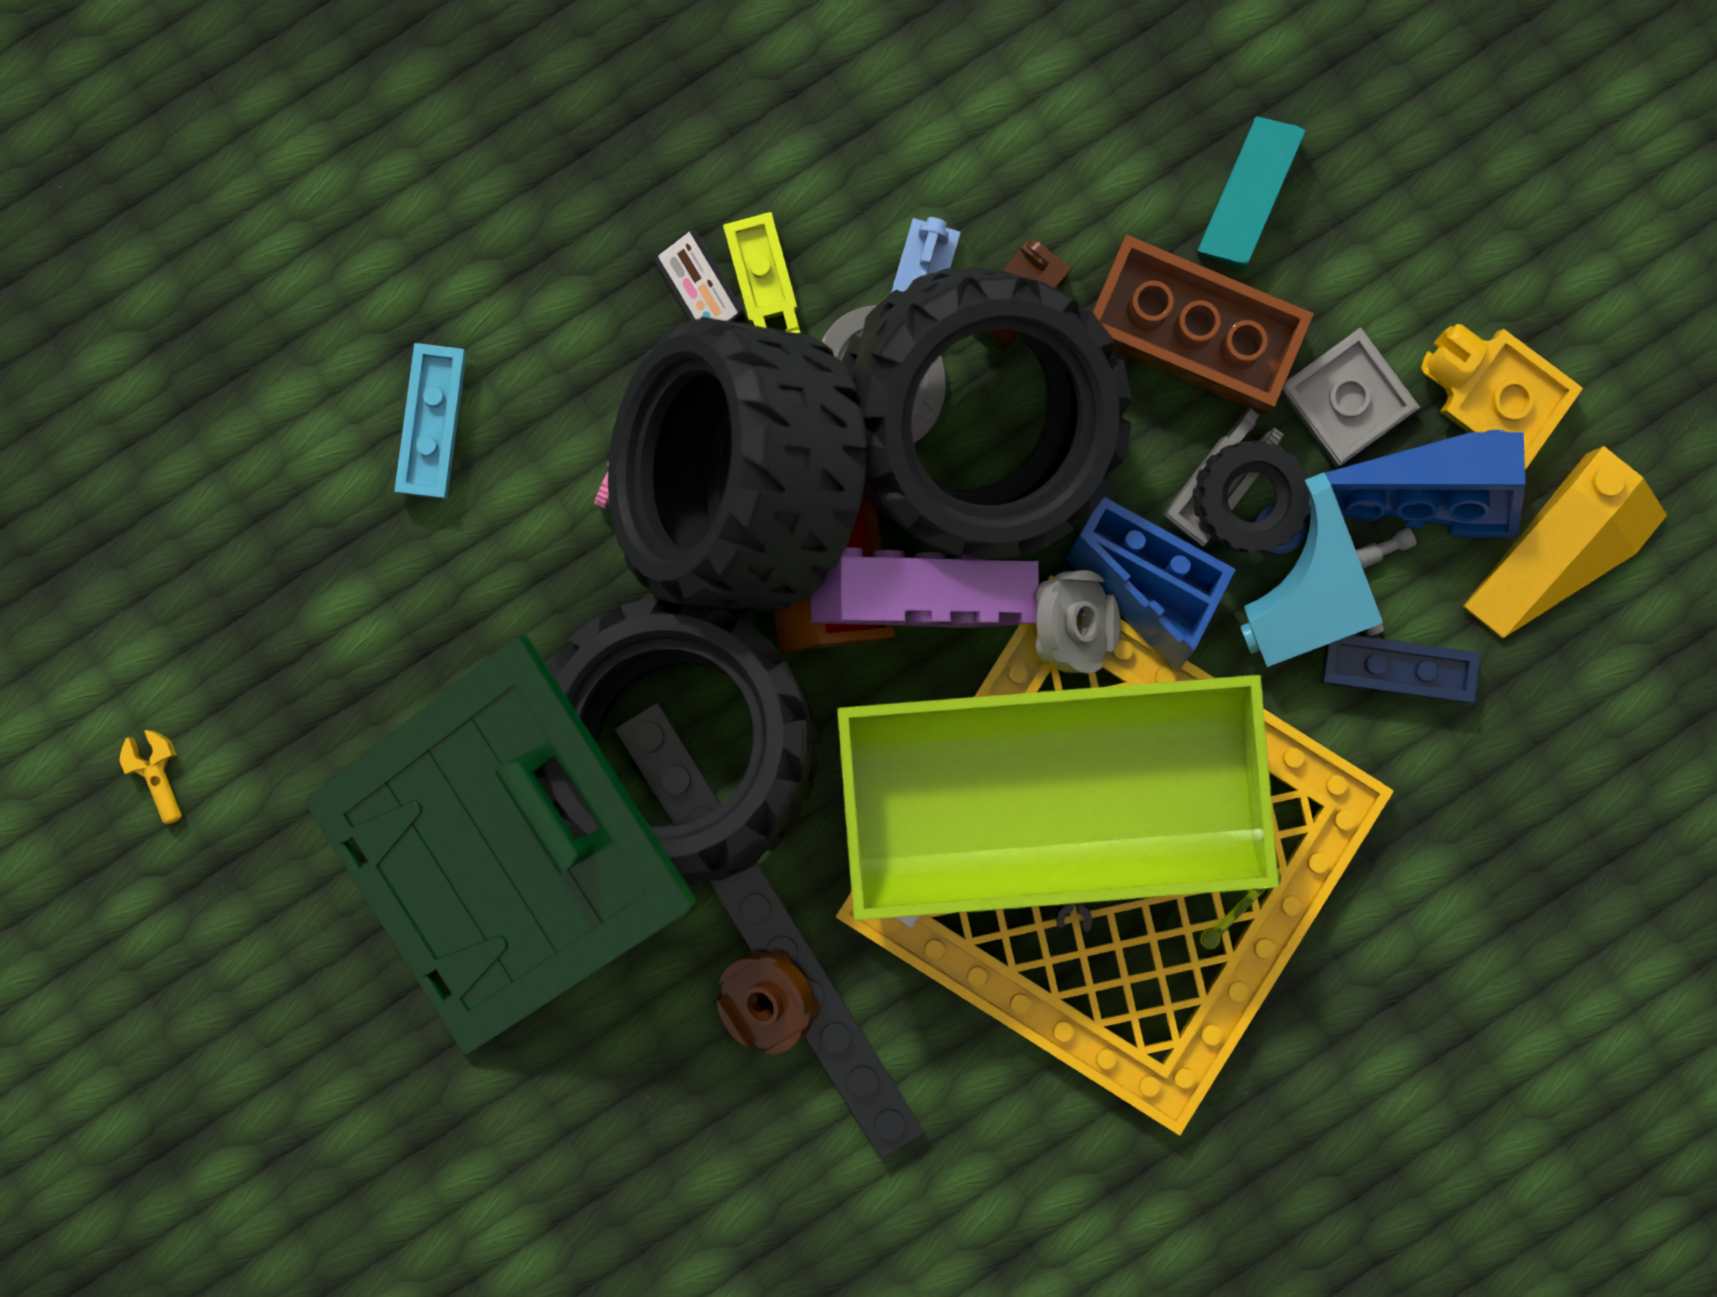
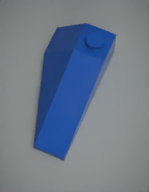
M1498 429L1486 432H1471L1329 471L1325 475L1332 487L1342 516L1374 521L1384 515L1404 519L1405 527L1421 530L1425 522L1450 526V535L1465 538H1518L1525 491L1524 432H1506Z

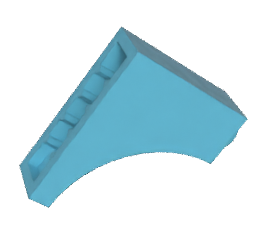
M1325 473L1305 480L1311 504L1310 528L1306 544L1295 566L1281 583L1268 594L1244 606L1249 623L1241 626L1251 654L1261 651L1267 667L1383 623L1334 492Z

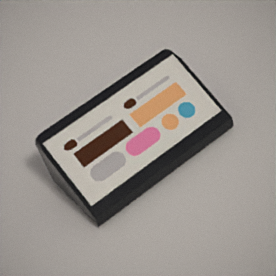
M694 227L684 232L652 257L689 320L707 317L739 323L746 319L744 310Z

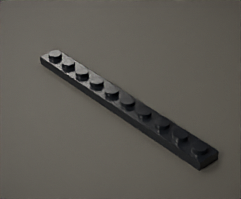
M655 703L615 728L616 733L674 826L699 820L722 805L659 703ZM758 862L751 868L722 881H709L752 952L768 953L774 949L781 950L790 957L791 962L806 978L813 996L818 1001L819 1014L812 1021L810 1030L805 1037L881 1160L925 1133Z

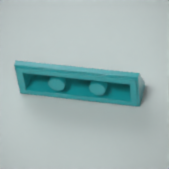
M1255 117L1196 253L1243 272L1259 240L1304 136L1305 129L1279 121Z

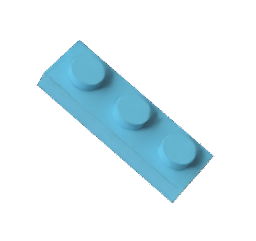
M414 343L394 490L398 494L448 500L467 352L464 349Z

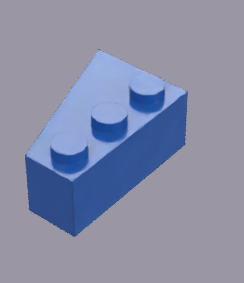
M1106 497L1103 498L1095 511L1087 518L1066 557V560L1077 571H1092L1104 579L1105 582L1098 583L1103 587L1106 595L1114 594L1119 614L1176 672L1179 671L1195 651L1236 570Z

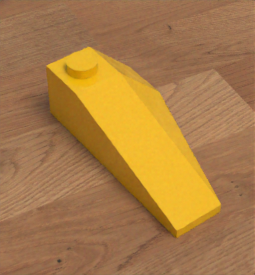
M1605 446L1586 453L1463 605V608L1501 639L1505 638L1637 554L1666 518L1667 514L1645 479Z

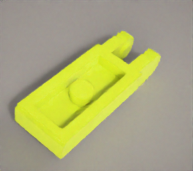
M769 212L724 224L725 235L749 323H754V326L767 328L765 319L784 315L786 331L801 334L795 311H798L772 213Z

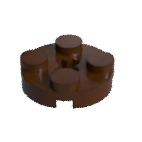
M774 949L768 953L759 951L749 953L731 964L721 975L719 984L723 982L722 996L717 999L719 1015L728 1032L747 1048L754 1044L759 1048L767 1049L763 1052L765 1054L783 1053L807 1035L812 1021L818 1017L819 1004L813 996L806 978L791 962L790 957L781 950ZM762 993L771 1000L774 1012L770 1007L762 1009L758 1001L763 997Z

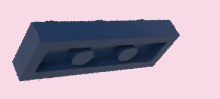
M1351 635L1325 645L1320 683L1463 703H1475L1481 653Z

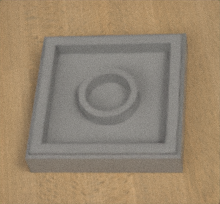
M1361 327L1287 380L1281 391V394L1336 468L1420 408Z

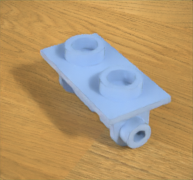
M928 217L927 222L913 218L891 292L895 290L903 292L908 289L914 279L950 268L961 232L946 228L947 222L939 218Z

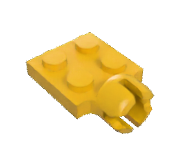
M1456 324L1453 327L1450 326L1435 340L1434 346L1438 349L1434 354L1428 351L1421 365L1423 373L1441 385L1448 395L1446 404L1440 412L1466 432H1486L1495 429L1506 432H1524L1525 469L1583 389L1505 329L1497 331L1490 341H1486L1461 324Z

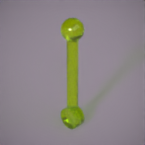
M1277 870V872H1278V883H1280V882H1281V873ZM1267 888L1251 889L1213 929L1205 930L1200 937L1203 947L1206 949L1216 948L1220 943V936Z

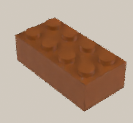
M1128 235L1125 236L1092 311L1112 336L1115 342L1113 352L1248 409L1251 408L1263 415H1266L1275 407L1314 313Z

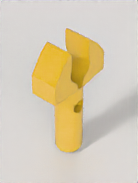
M145 730L144 732L153 750L149 762L140 757L135 739L127 737L119 759L124 774L136 772L145 777L162 822L164 824L177 822L182 814L164 771L168 759L177 756L172 741L155 731Z

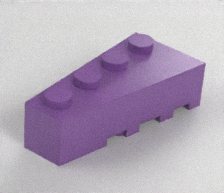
M845 548L837 566H833L826 573L823 585L811 595V623L975 629L1037 623L1038 609L1036 592L1039 587L1038 561L983 560L968 555L955 556V559H946V553L939 552L916 553L915 558H905V551L879 550L874 551V557H863L862 548Z

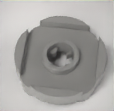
M1088 570L1062 572L1052 580L1043 581L1037 589L1038 639L1036 641V652L1043 662L1053 663L1062 672L1092 673L1100 670L1105 664L1099 662L1103 659L1106 652H1114L1118 643L1120 633L1118 604L1114 594H1105L1103 587L1098 583L1105 581L1097 573ZM1077 617H1081V628H1077Z

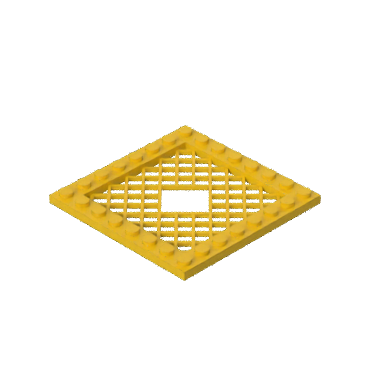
M1050 575L1047 581L1052 580L1055 577ZM1081 617L1076 618L1077 628H1081ZM1120 619L1119 639L1114 652H1106L1103 659L1099 662L1105 664L1102 667L1103 670L1124 682L1112 686L1214 679V677L1189 661H1186L1179 671L1176 672L1130 624ZM1037 623L1023 624L1017 627L974 697L1036 693L1049 672H1051L1054 690H1063L1058 669L1053 663L1043 662L1036 652V641L1038 639ZM1087 673L1090 688H1099L1096 673ZM1263 709L1269 774L1295 791L1271 796L1279 887L1270 888L1260 905L1256 889H1248L1247 892L1252 911L1225 917L1220 892H1211L1217 919L1190 925L1184 897L1197 894L1147 897L1090 910L1092 918L1107 916L1112 942L1085 948L1079 921L1083 920V915L1077 913L1076 906L1074 905L1073 911L1065 917L1064 922L1065 924L1072 923L1077 950L1050 956L1044 929L1057 926L1056 918L1042 921L1039 906L1031 907L1035 923L1007 929L1003 909H995L1000 931L972 937L967 912H959L965 938L932 918L950 913L921 915L913 928L908 927L895 917L854 921L852 891L838 911L836 918L1180 1136L1394 790ZM1299 798L1305 825L1279 831L1273 803ZM1308 799L1321 806L1314 818H1312ZM1303 834L1286 861L1281 838ZM1176 899L1182 927L1155 933L1149 905ZM1141 907L1147 935L1120 940L1114 913ZM1250 919L1232 948L1227 924ZM1219 927L1225 954L1198 960L1192 932ZM1037 931L1043 958L1015 964L1009 937ZM1184 934L1190 962L1163 968L1157 940ZM1002 939L1008 965L979 948L976 944ZM1149 942L1155 970L1128 976L1122 948ZM1114 950L1120 978L1093 983L1087 956ZM1080 958L1085 985L1058 991L1052 964ZM1223 963L1205 991L1200 968ZM1045 966L1050 992L1019 972ZM1192 970L1198 997L1171 1003L1165 976ZM1157 978L1163 1005L1136 1011L1130 984ZM1123 986L1128 1013L1101 1019L1095 991ZM1088 993L1093 1019L1061 999ZM1196 1006L1183 1029L1178 1033L1173 1011ZM1166 1013L1172 1040L1144 1046L1138 1019ZM1131 1021L1136 1046L1113 1033L1105 1026ZM1170 1049L1162 1062L1148 1055L1149 1053Z

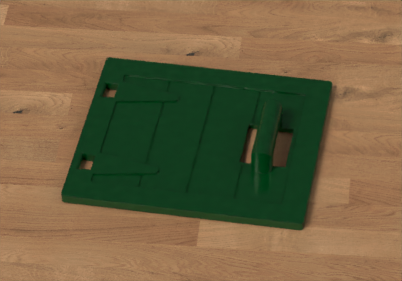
M525 634L519 635L506 643L305 801L311 814L464 1054L471 1053L697 905L694 895L534 645ZM554 756L600 826L599 829L588 836H581L575 839L533 773ZM354 838L366 857L368 863L364 866L349 845L348 840ZM438 971L452 993L450 997L446 998L431 972Z

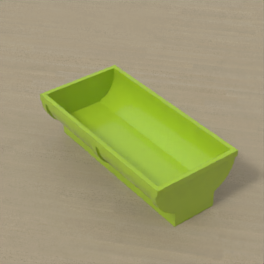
M1260 675L837 708L854 921L1279 887Z

